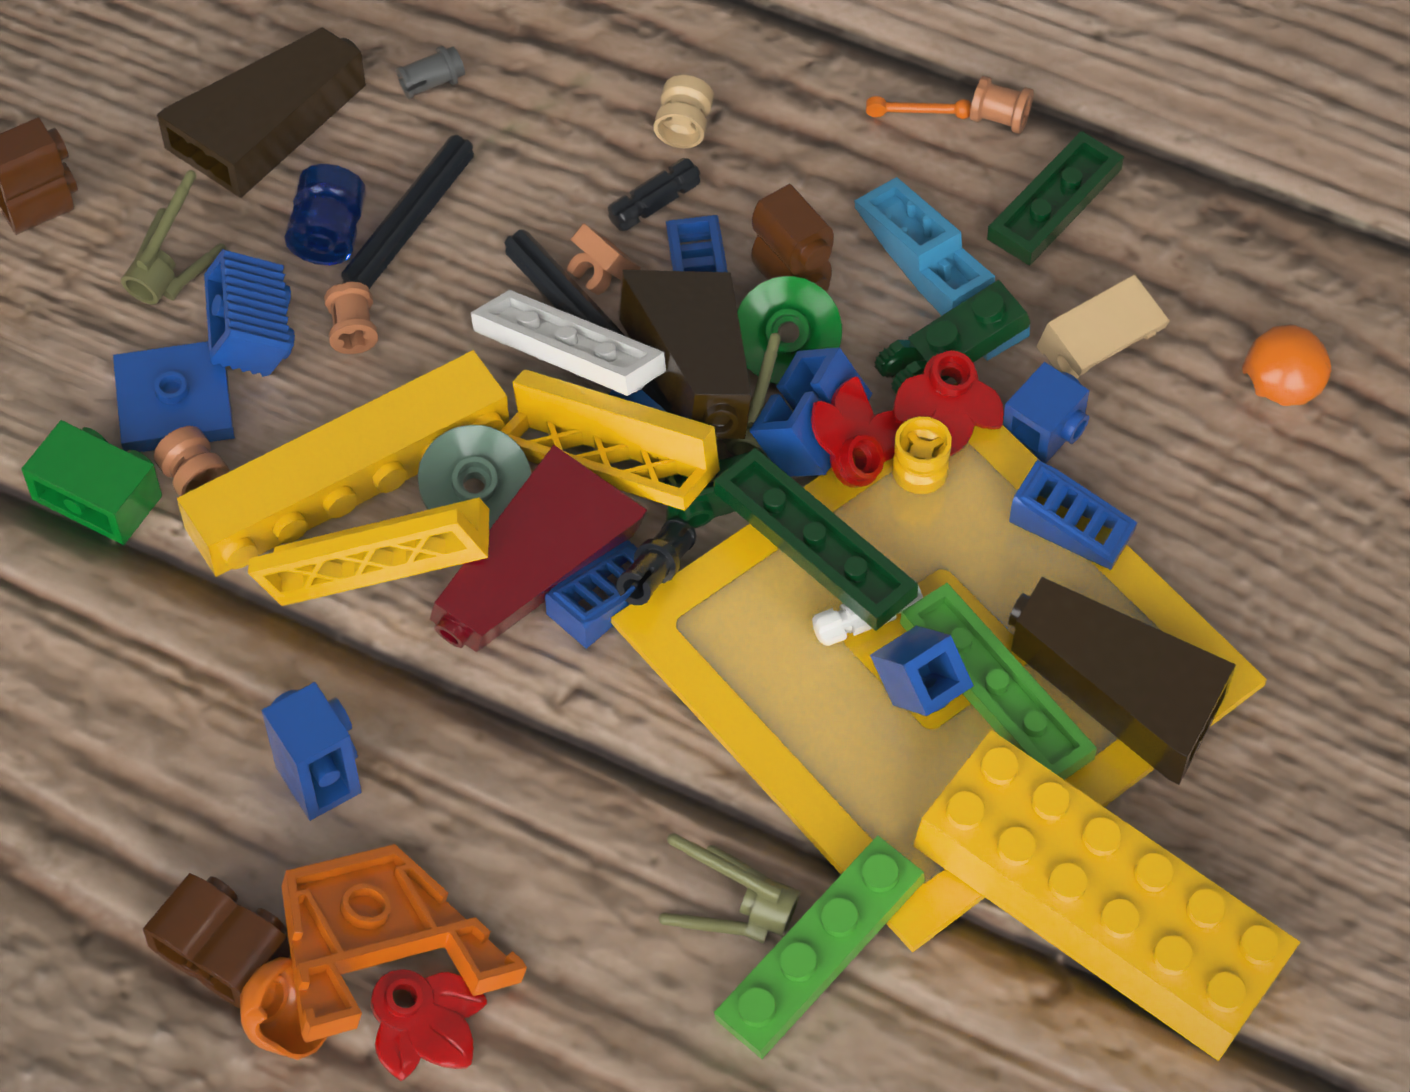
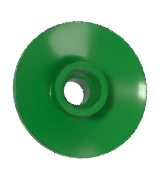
M782 276L767 280L752 289L745 296L737 310L746 366L756 376H759L771 334H779L780 328L787 323H793L799 328V336L794 342L785 343L780 340L770 379L772 384L779 383L797 351L836 348L841 345L842 321L836 304L823 288L807 279Z

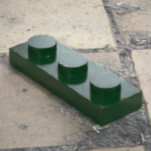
M1080 131L988 226L987 240L1030 266L1122 170L1124 156Z

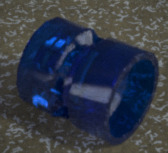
M332 164L312 165L301 172L293 199V210L284 236L286 246L294 255L313 264L328 266L341 264L350 258L357 236L356 224L361 217L366 197V187L360 177L349 169Z

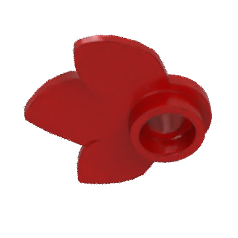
M946 351L933 356L927 362L923 374L908 378L902 383L893 405L894 419L897 423L903 424L908 419L918 416L931 417L942 422L952 436L950 456L959 453L967 445L972 436L974 426L984 429H1000L1003 424L1004 410L1000 396L996 390L978 380V374L972 360L967 355L958 351ZM950 376L956 380L957 385L948 384L941 377Z
M852 377L842 383L835 390L831 404L824 401L814 402L811 416L812 429L819 445L830 454L831 467L835 476L841 483L851 488H859L871 484L881 473L884 462L894 458L895 436L901 424L895 421L893 410L874 414L858 377Z
M397 969L384 974L375 984L371 994L372 1012L380 1023L374 1044L379 1061L387 1071L400 1081L410 1076L418 1066L421 1058L444 1068H468L473 1060L474 1047L471 1030L465 1019L477 1014L487 1004L485 995L473 996L462 976L450 972H441L426 978L407 969ZM397 990L408 991L413 997L414 1005L409 1008L399 1007L393 1000V992Z

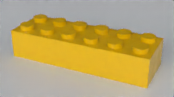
M993 730L989 731L921 818L913 847L1217 1061L1222 1058L1300 944V941Z

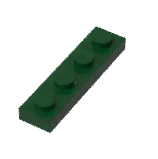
M754 448L714 479V493L875 631L917 598V582L758 449Z

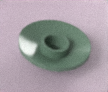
M465 425L443 433L430 444L420 462L418 487L422 501L427 509L480 497L490 509V529L529 478L531 470L525 453L510 436L488 426ZM475 478L481 480L485 488L479 493H470L464 488V483L469 479Z

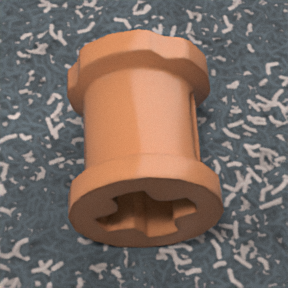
M983 75L974 93L970 109V120L977 123L981 119L991 120L1011 126L1013 133L1021 134L1029 117L1034 90L1025 87L1022 91L1002 87L993 84L991 77Z
M350 281L334 285L327 290L324 301L329 313L332 314L333 327L329 332L330 346L335 351L343 354H358L370 350L378 341L377 327L370 321L369 309L373 304V297L369 287L360 282Z

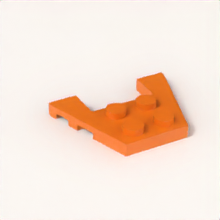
M396 844L286 870L281 888L301 1035L305 1043L357 1029L362 1011L341 976L342 974L445 948L473 996L519 984L523 980L527 969L524 961L513 951L506 956L488 939L491 931L476 917L464 918L446 901L449 893Z

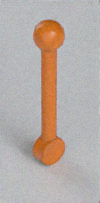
M873 96L866 101V113L871 117H881L886 112L955 114L960 119H968L972 103L966 99L958 100L955 104L886 102L882 97Z

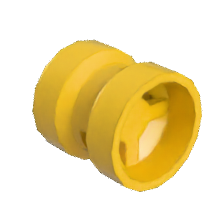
M918 416L908 419L897 430L893 458V476L896 483L904 490L913 494H928L935 492L944 485L948 477L952 436L942 422L931 417Z

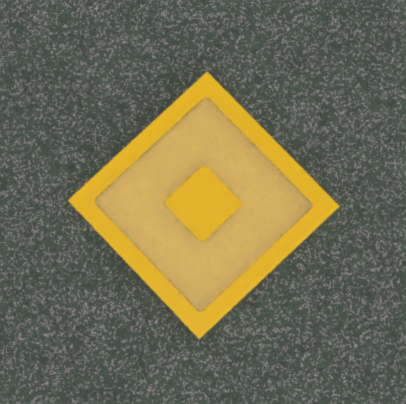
M1003 425L1000 429H984L974 426L972 436L967 445L959 453L949 456L948 477L944 485L935 492L913 494L901 488L893 476V459L884 462L881 473L867 486L851 488L844 485L835 476L832 468L828 470L826 475H820L803 487L916 581L921 589L923 598L945 583H948L1097 747L1095 759L1066 778L1065 781L1103 807L1107 806L1152 772L1154 768L1011 651L1015 627L1008 625L1012 609L1022 593L1031 596L1041 577L1236 664L1228 693L1211 726L1266 685L1267 679L1128 545L1125 546L1112 570H1109L1010 523L1013 498L1031 468L1039 459ZM1039 496L1036 501L1044 505L1047 499ZM1060 506L1056 514L1064 518L1069 509ZM1082 516L1076 527L1084 531L1090 519ZM749 523L677 572L670 581L661 583L647 603L643 605L630 604L612 616L611 624L840 874L851 865L877 835L924 872L925 882L886 923L913 953L985 898L914 848L913 844L921 818L989 731H996L963 694L950 701L944 708L928 716L894 706L870 655L907 632L900 624L901 613L896 614V620L884 624L877 631L870 629L855 636L853 633H847L845 640L830 646L820 643L813 629L812 618L815 614L831 608L834 611H840V605L843 603ZM1102 526L1095 540L1103 545L1112 530Z

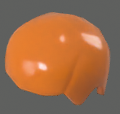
M1293 324L1275 326L1255 339L1249 348L1242 366L1243 374H1248L1254 384L1256 395L1266 397L1282 406L1305 405L1320 395L1327 385L1332 371L1329 354L1320 339L1309 329Z
M278 957L256 969L240 994L241 1024L248 1039L255 1046L263 1050L296 1060L316 1053L328 1037L305 1043L301 1035L292 959Z

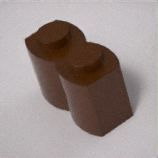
M39 117L0 133V210L15 235L74 210L71 194L78 191L76 181L65 162L62 163V160L68 158L69 155L61 135L56 128L47 131Z
M788 184L759 200L754 209L752 226L757 233V237L752 247V262L767 280L782 276L800 277L817 284L827 292L832 276V267L828 259L831 256L834 243L833 230L791 184Z
M189 873L144 926L143 932L148 947L165 961L187 975L196 978L212 992L240 1009V994L256 969L278 957L288 958L291 955L288 939L285 935L287 929L275 915L263 908H258L253 912L236 903L238 901L237 894L220 879L210 876L206 881Z

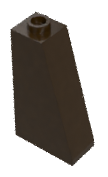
M322 27L160 111L157 114L164 148L239 198H242L366 86L361 51L349 39L339 38Z
M623 270L618 311L619 320L631 339L664 352L666 372L655 378V381L675 415L714 426L716 439H745L752 395L731 272Z
M1041 577L1031 596L1022 593L1012 609L1008 625L1015 627L1011 651L1165 778L1180 785L1228 693L1236 664Z

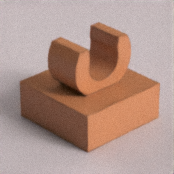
M585 223L582 224L570 239L584 253L577 254L570 260L567 271L580 279L589 268L594 267V275L585 287L597 295L607 290L611 283L612 275L622 280L623 270H640L641 268L606 236Z

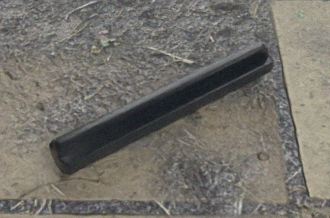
M452 135L448 138L342 271L343 283L350 281L360 282L367 285L369 289L372 287L474 157L473 145L468 139H463L459 135Z

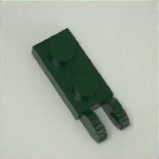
M997 280L909 336L908 340L898 339L890 344L887 349L884 348L875 357L876 361L874 363L876 365L874 367L883 377L886 376L888 378L896 375L895 378H892L891 388L897 394L898 389L906 379L923 374L927 362L933 356L946 351H958L967 355L974 363L1027 329L1031 322L1025 309L1002 282ZM950 376L941 377L943 381L950 378Z

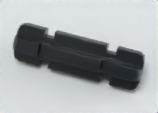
M682 158L668 167L670 173L663 170L629 192L630 198L624 195L608 206V217L611 223L619 231H627L641 222L639 216L645 219L679 198L678 191L685 194L700 183L698 167L689 158Z

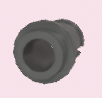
M441 45L436 48L437 53L406 66L396 68L397 76L402 77L398 79L408 99L446 82L453 86L458 83L459 77L465 75L463 62L454 46L445 49Z

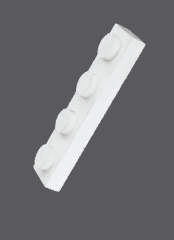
M512 290L506 291L471 312L473 330L626 396L641 390L644 385L666 372L663 351Z

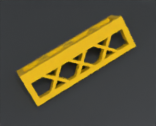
M526 369L512 382L518 412L500 431L510 436L521 447L527 460L539 464L553 445L562 451L563 449L579 445H587L596 450L578 455L565 453L618 490L684 511L720 471L714 426ZM528 428L549 434V436L532 440L520 438ZM629 459L643 464L642 466L625 470L610 466V464ZM677 474L688 477L680 488L658 481L660 478Z
M478 497L276 546L273 553L249 558L248 574L281 606L485 559L488 558L490 509Z

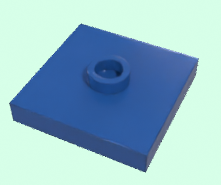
M209 341L113 355L120 438L124 451L136 450L138 452L155 450L165 436L185 426L198 427L209 442L235 439L227 367H222L220 363L211 364Z

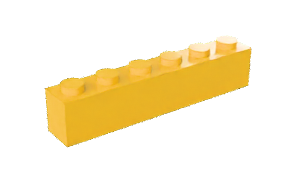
M472 350L177 497L185 530L215 577L231 569L243 568L249 564V558L259 556L282 543L294 542L301 538L306 531L331 518H340L347 515L357 505L380 493H389L398 489L406 480L418 475L420 462L425 451L443 433L465 425H483L500 431L509 422L507 395L476 352Z

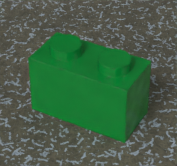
M63 420L59 421L21 468L33 501L122 545L126 544L162 497L155 466L148 457L136 450H128L126 452L108 443L97 431L88 427L79 429Z

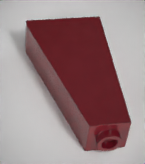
M553 445L489 529L488 558L464 563L434 602L429 620L436 624L434 627L436 632L448 643L458 648H463L466 645L475 652H478L544 603L545 594L558 583L633 537L639 529L647 509Z

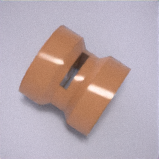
M196 426L181 427L169 433L159 442L153 455L154 461L162 473L167 477L174 478L173 487L179 496L230 472L223 459L218 454L210 452L211 445L209 440Z

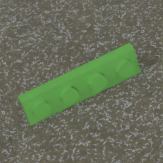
M945 583L901 612L900 624L906 631L917 625L951 635L974 685L962 694L998 735L1064 780L1095 759L1097 747L948 583Z
M877 835L714 1011L716 1021L759 1058L763 1059L925 882L924 872Z

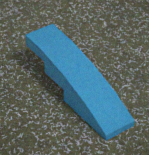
M898 177L854 200L855 209L886 252L941 316L995 282V275L962 248L961 231ZM1030 325L1027 329L983 357L988 361L1029 337Z

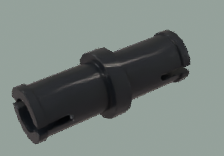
M681 518L667 520L654 538L644 541L634 553V562L617 580L616 587L620 596L631 585L635 587V590L625 600L626 602L633 605L647 603L661 583H666L675 576L680 568V559L696 542L697 536L693 527L689 528L682 537L679 536V532L688 523Z

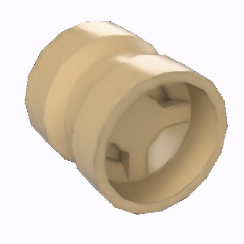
M678 75L668 79L664 84L661 95L662 107L658 110L654 122V132L657 137L665 144L676 148H693L699 145L704 139L707 128L706 117L711 111L714 100V92L705 81L689 75Z

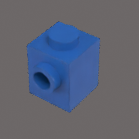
M1044 362L1005 403L1002 425L1041 462L1046 464L1066 441L1070 444L1076 442L1087 427L1090 417L1085 413L1090 390L1082 386L1073 375L1060 372Z
M916 625L870 655L892 704L924 716L944 708L950 701L974 686L956 645L949 634Z

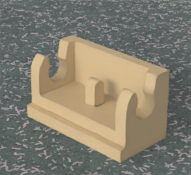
M1134 274L1048 322L1036 347L1042 355H1046L1055 369L1060 372L1069 373L1078 379L1079 376L1088 372L1091 367L1143 338L1149 339L1156 335V331L1159 332L1166 328L1170 320Z

